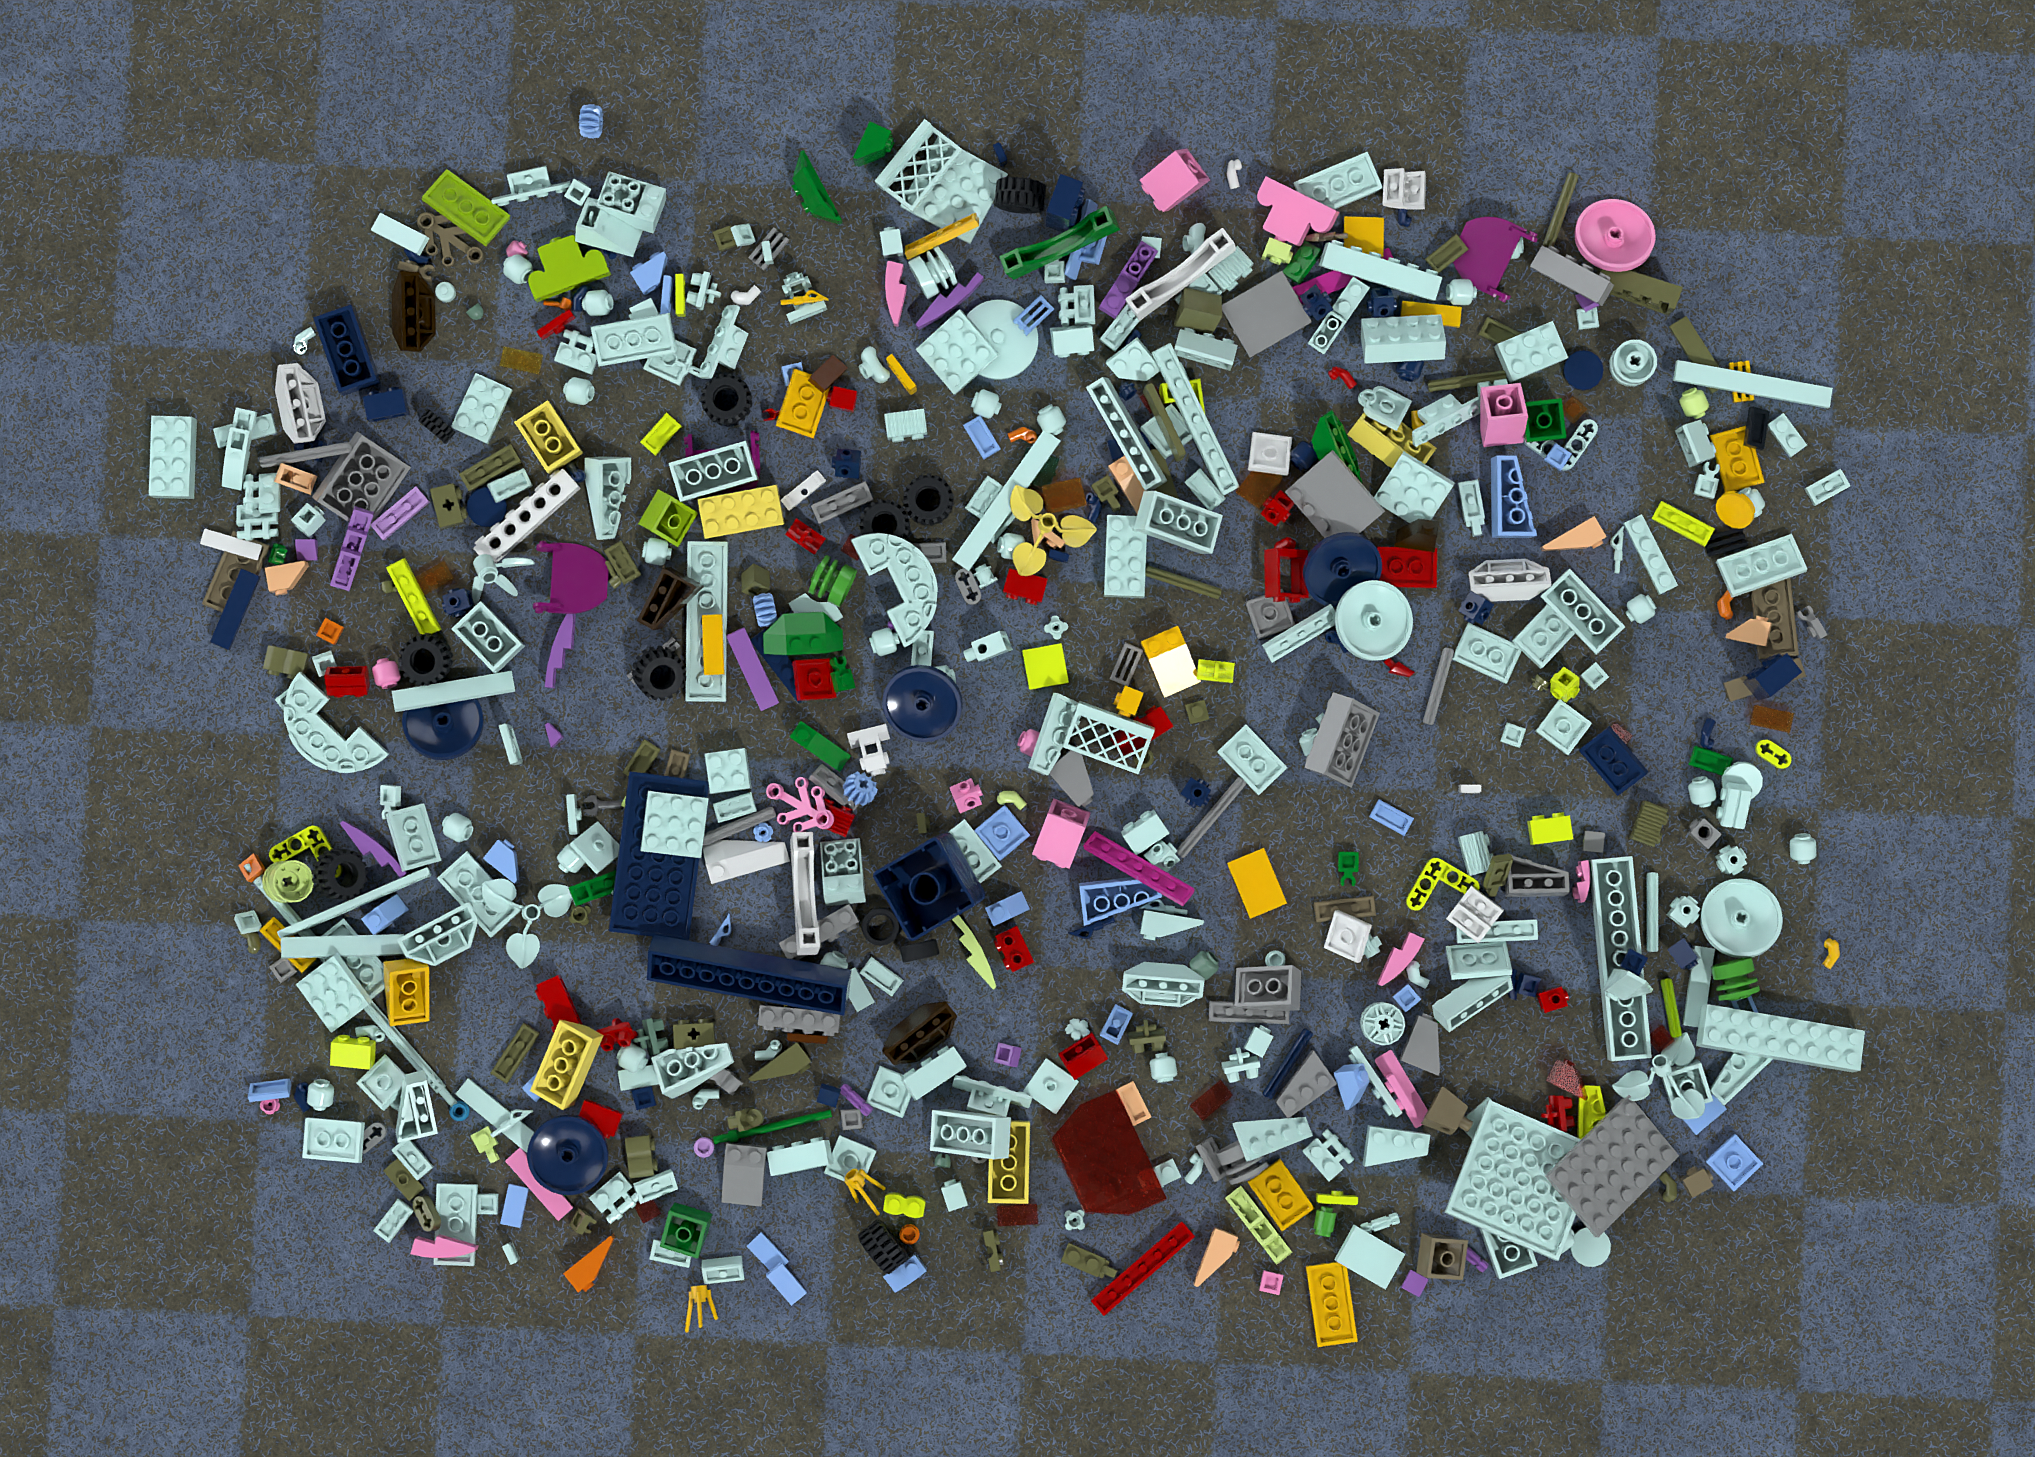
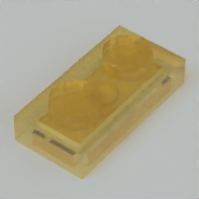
M503 347L499 366L540 375L544 356L538 353Z

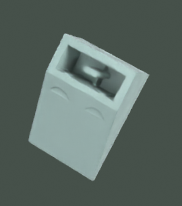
M609 171L596 207L634 228L654 234L666 201V189Z
M587 197L576 225L575 242L633 257L643 230L634 228L596 207L597 199Z
M860 838L820 842L823 894L826 906L866 902Z

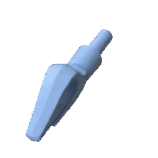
M729 913L709 942L711 943L710 945L718 946L721 938L730 936L732 929ZM728 925V932L724 933V928Z

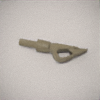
M1314 233L1307 235L1304 241H1332L1348 238V233Z

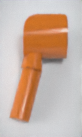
M563 297L560 303L544 300L543 304L556 306L566 311L571 309L572 301Z

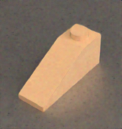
M1123 456L1110 464L1108 470L1138 514L1145 490L1128 460Z
M1594 516L1540 547L1541 551L1586 549L1590 546L1594 549L1603 544L1602 539L1606 535Z
M1214 1227L1193 1282L1194 1286H1200L1231 1257L1232 1252L1236 1253L1240 1243L1237 1240V1235Z

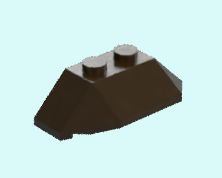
M399 271L391 294L392 334L400 351L421 352L436 335L435 294L419 272Z
M946 1001L921 1005L891 1029L882 1052L893 1065L920 1061L950 1037L957 1014Z

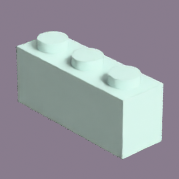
M945 1046L937 1052L939 1056L933 1060L931 1057L920 1063L922 1065L921 1068L916 1071L912 1068L904 1074L905 1078L901 1081L914 1100H918L967 1067L954 1046L951 1048Z
M822 1137L810 1139L811 1143L808 1144L799 1141L791 1143L792 1147L784 1148V1145L772 1147L773 1151L767 1152L771 1176L834 1164L829 1140H823Z

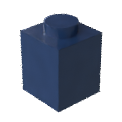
M1687 938L1681 939L1667 949L1683 970L1686 968L1688 970L1693 969L1699 964L1697 961L1701 959Z

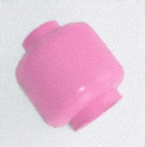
M388 658L379 659L372 668L374 681L377 686H381L382 689L397 686L401 676L395 661H389Z
M1033 729L1022 732L1017 744L1020 746L1021 753L1032 757L1040 732Z

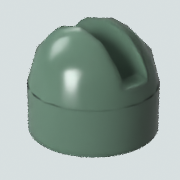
M477 303L466 313L470 318L478 320L483 316V308Z
M939 1153L935 1158L934 1166L950 1168V1156L946 1153V1157L942 1158V1153Z

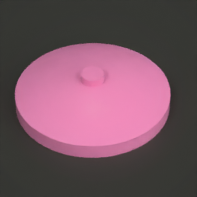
M1619 199L1601 200L1588 206L1579 216L1574 234L1577 248L1588 262L1600 269L1613 272L1632 270L1643 264L1653 250L1656 237L1654 225L1649 216L1638 206Z

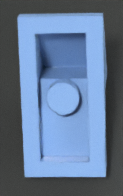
M1115 1004L1100 1032V1036L1118 1045L1133 1013Z

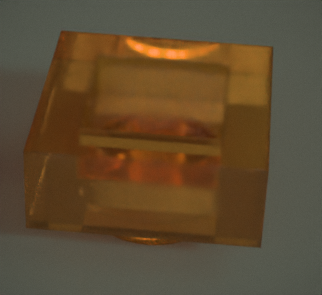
M1574 396L1563 406L1564 417L1572 424H1575L1587 410Z

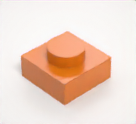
M325 618L316 636L336 645L345 627Z
M254 853L238 865L248 882H253L266 871L260 858ZM250 863L251 872L244 868L246 864Z

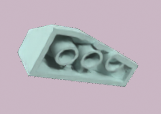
M587 457L585 458V482L597 540L613 539L616 537L621 514L618 512L621 501L625 502L626 495H623L625 483L630 484L631 458Z
M1614 968L1603 990L1607 992V997L1617 1001L1618 999L1627 1000L1651 993L1653 988H1651L1646 980L1630 971Z
M728 1043L705 1045L704 1047L696 1048L687 1047L686 1049L678 1050L669 1049L651 1058L662 1094L672 1099L692 1090L734 1062Z

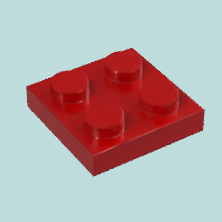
M832 658L795 660L792 662L797 701L837 698L830 674L833 672V668L830 665V659Z

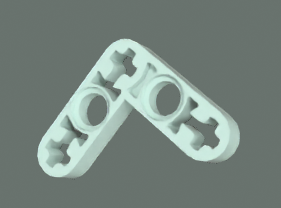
M1591 419L1584 420L1565 445L1564 449H1568L1577 456L1576 458L1573 455L1568 460L1570 465L1566 464L1562 469L1563 471H1567L1575 465L1597 433L1598 426L1595 421ZM1584 425H1592L1591 429L1593 432H1588L1584 438L1577 435L1578 432L1580 435L1583 434L1585 431ZM1525 438L1523 440L1527 447L1544 459L1547 456L1544 453V446L1547 444L1553 446L1556 443L1553 440H1547L1541 445L1540 449H1537L1538 443H1526ZM1573 440L1581 441V450L1576 451L1572 448L1571 443Z

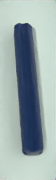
M1304 1028L1263 1091V1095L1268 1099L1274 1097L1313 1036V1033L1308 1029Z

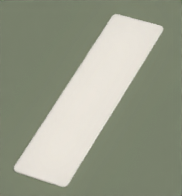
M204 529L200 542L202 545L258 560L262 548L260 544Z

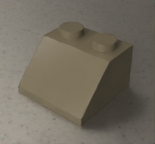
M1421 1233L1416 1273L1426 1278L1463 1280L1468 1240L1442 1234Z

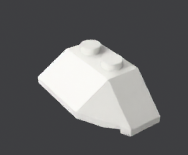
M298 363L278 365L275 393L283 430L293 443L312 442L326 422L318 382L303 370Z
M1528 559L1486 560L1474 570L1469 571L1468 574L1471 591L1490 602L1530 600L1551 587L1549 568L1542 567Z

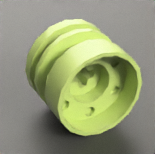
M297 860L278 861L271 864L264 872L262 878L263 889L266 895L279 903L302 901L312 892L314 885L312 882L313 874L310 868Z

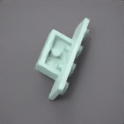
M546 166L507 174L511 194L492 198V204L497 203L498 206L510 204L509 200L517 199V202L529 200L528 196L536 195L539 198L547 196L550 191L556 190V193L566 192L571 182L567 181L551 185Z
M727 305L723 310L719 326L715 329L713 341L707 349L708 353L705 361L700 367V378L711 379L718 363L730 370L735 369L748 336L747 332L734 325L740 310L738 305Z
M1449 394L1418 410V417L1425 424L1412 431L1413 445L1417 447L1422 443H1426L1428 440L1480 414V398L1476 397L1462 405L1452 394Z
M955 1075L952 1084L954 1088L971 1092L966 1110L976 1113L1006 1117L1010 1103L1029 1108L1032 1101V1096L1025 1092L1011 1091L1004 1086H993L986 1081L972 1080L965 1075Z

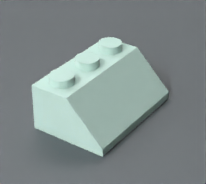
M1185 328L1179 331L1174 351L1179 357L1230 371L1238 345H1235L1234 341L1223 338L1221 341L1215 339V336L1212 334L1204 333L1199 335L1196 334L1195 330Z

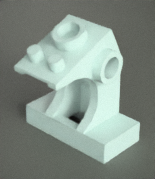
M798 272L788 274L787 278L784 279L785 285L782 286L785 296H790L791 299H793L794 293L801 290L807 292L809 291L808 288L812 287L808 276L804 277L802 273L798 274ZM824 300L816 303H803L795 305L796 311L786 315L790 324L826 311L827 307Z

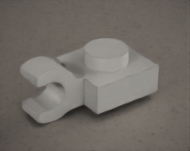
M1810 606L1805 607L1808 611L1807 616H1803L1801 611L1796 612L1800 620L1807 622L1808 627L1806 629L1812 638L1815 637L1818 640L1827 635Z

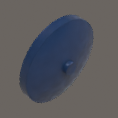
M1353 532L1333 534L1320 541L1308 554L1303 567L1304 584L1316 601L1326 606L1331 604L1333 607H1337L1344 593L1354 585L1371 580L1379 581L1382 572L1381 556L1375 545L1361 534Z
M914 665L898 671L889 680L883 693L882 706L888 723L900 735L913 741L931 742L947 736L956 727L962 714L963 701L957 684L945 672L932 666Z
M475 698L405 710L402 716V726L408 743L416 752L434 760H450L464 755L476 745L483 731L484 718L480 703Z
M560 1115L542 1123L532 1135L527 1150L528 1166L535 1180L545 1189L560 1195H576L594 1187L602 1178L609 1159L608 1145L600 1129L589 1120L575 1115Z

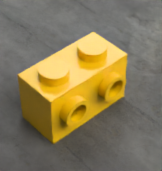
M1124 686L1122 693H1117L1113 703L1116 705L1115 710L1119 711L1118 715L1130 718V716L1134 717L1143 692Z

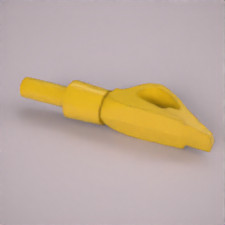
M809 290L804 296H795L793 299L780 300L781 305L794 304L795 306L803 303L821 302L823 300L829 301V299L814 290ZM810 294L817 295L816 297H809Z

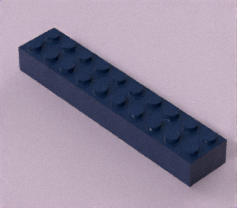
M654 935L648 950V981L845 1015L849 1000L852 970Z

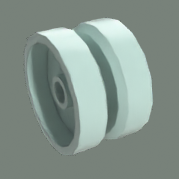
M1629 340L1622 343L1612 353L1609 360V370L1612 377L1624 386H1637L1644 383L1654 374L1657 367V356L1654 349L1642 340Z

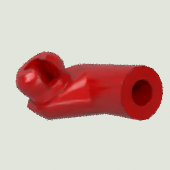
M1334 366L1332 370L1328 371V376L1332 380H1336L1337 377L1341 378L1349 389L1357 384L1348 370Z
M1285 537L1276 542L1274 548L1294 549L1296 541L1290 537Z

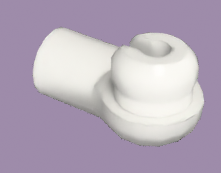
M1239 159L1231 160L1228 163L1227 179L1230 189L1240 187L1236 170L1242 168Z

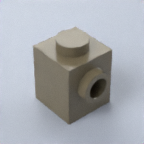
M1694 1166L1686 1171L1687 1174L1679 1178L1688 1195L1692 1198L1714 1186L1711 1182L1714 1179L1710 1171L1702 1167L1697 1168V1166Z

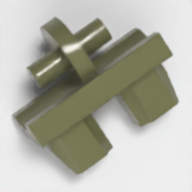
M1147 1019L1143 1020V1026H1136V1031L1128 1032L1129 1043L1132 1045L1134 1053L1144 1052V1044L1146 1043L1152 1044L1153 1051L1163 1050L1164 1041H1166L1164 1028L1156 1029V1024L1148 1025Z
M754 1106L736 1111L735 1116L727 1117L729 1129L738 1128L739 1132L757 1127L763 1122L764 1115L761 1110L755 1109Z

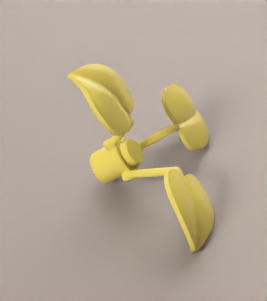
M1015 485L1012 490L1010 508L1013 515L1020 521H1027L1031 516L1034 519H1039L1038 528L1041 531L1034 546L1024 542L1017 545L1013 551V563L1018 574L1021 576H1030L1042 569L1046 562V553L1044 550L1037 548L1044 533L1051 532L1054 527L1058 532L1062 533V539L1065 541V544L1073 548L1086 544L1097 531V528L1091 522L1075 515L1064 517L1061 520L1060 528L1053 514L1035 515L1040 513L1043 508L1042 497L1036 491L1019 485Z

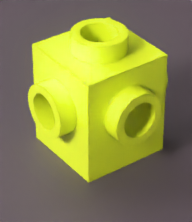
M1563 667L1551 678L1550 692L1556 699L1567 702L1570 698H1575L1579 693L1580 678Z

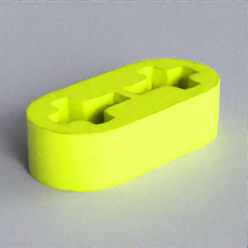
M1761 740L1756 744V754L1774 767L1784 769L1791 764L1790 754L1772 741ZM1768 744V749L1772 751V754L1768 752L1762 753L1760 746ZM1774 755H1785L1784 760L1786 761V763H1781L1779 765V760L1776 757H1774Z

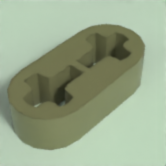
M429 1196L416 1197L413 1200V1210L421 1227L428 1232L437 1231L441 1226V1219L433 1201Z

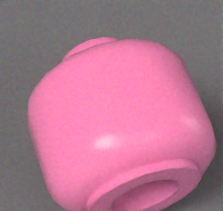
M512 241L506 248L508 257L516 254L525 257L528 254V251L525 249L527 245L523 241Z

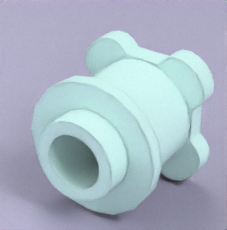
M986 564L976 568V573L973 574L980 583V589L998 581L997 577H994L990 570L992 567H987Z

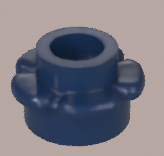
M1124 383L1119 388V397L1125 401L1131 399L1137 392L1134 387L1135 384Z

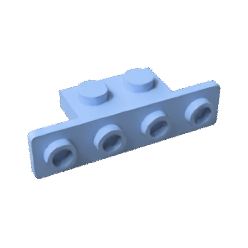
M1086 199L1085 204L1082 206L1080 221L1088 214L1096 211L1098 204L1091 199ZM1107 236L1070 253L1069 260L1065 265V275L1076 280L1081 262L1099 265Z

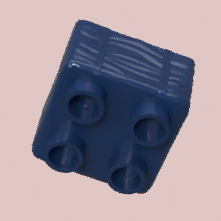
M949 832L941 833L927 840L873 873L875 882L889 903L906 936L911 941L919 939L979 904L985 898L983 887L955 838Z

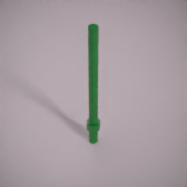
M830 1109L757 1126L741 1132L736 1129L730 1130L726 1134L713 1136L714 1144L728 1141L731 1143L737 1142L741 1138L831 1118L832 1112Z

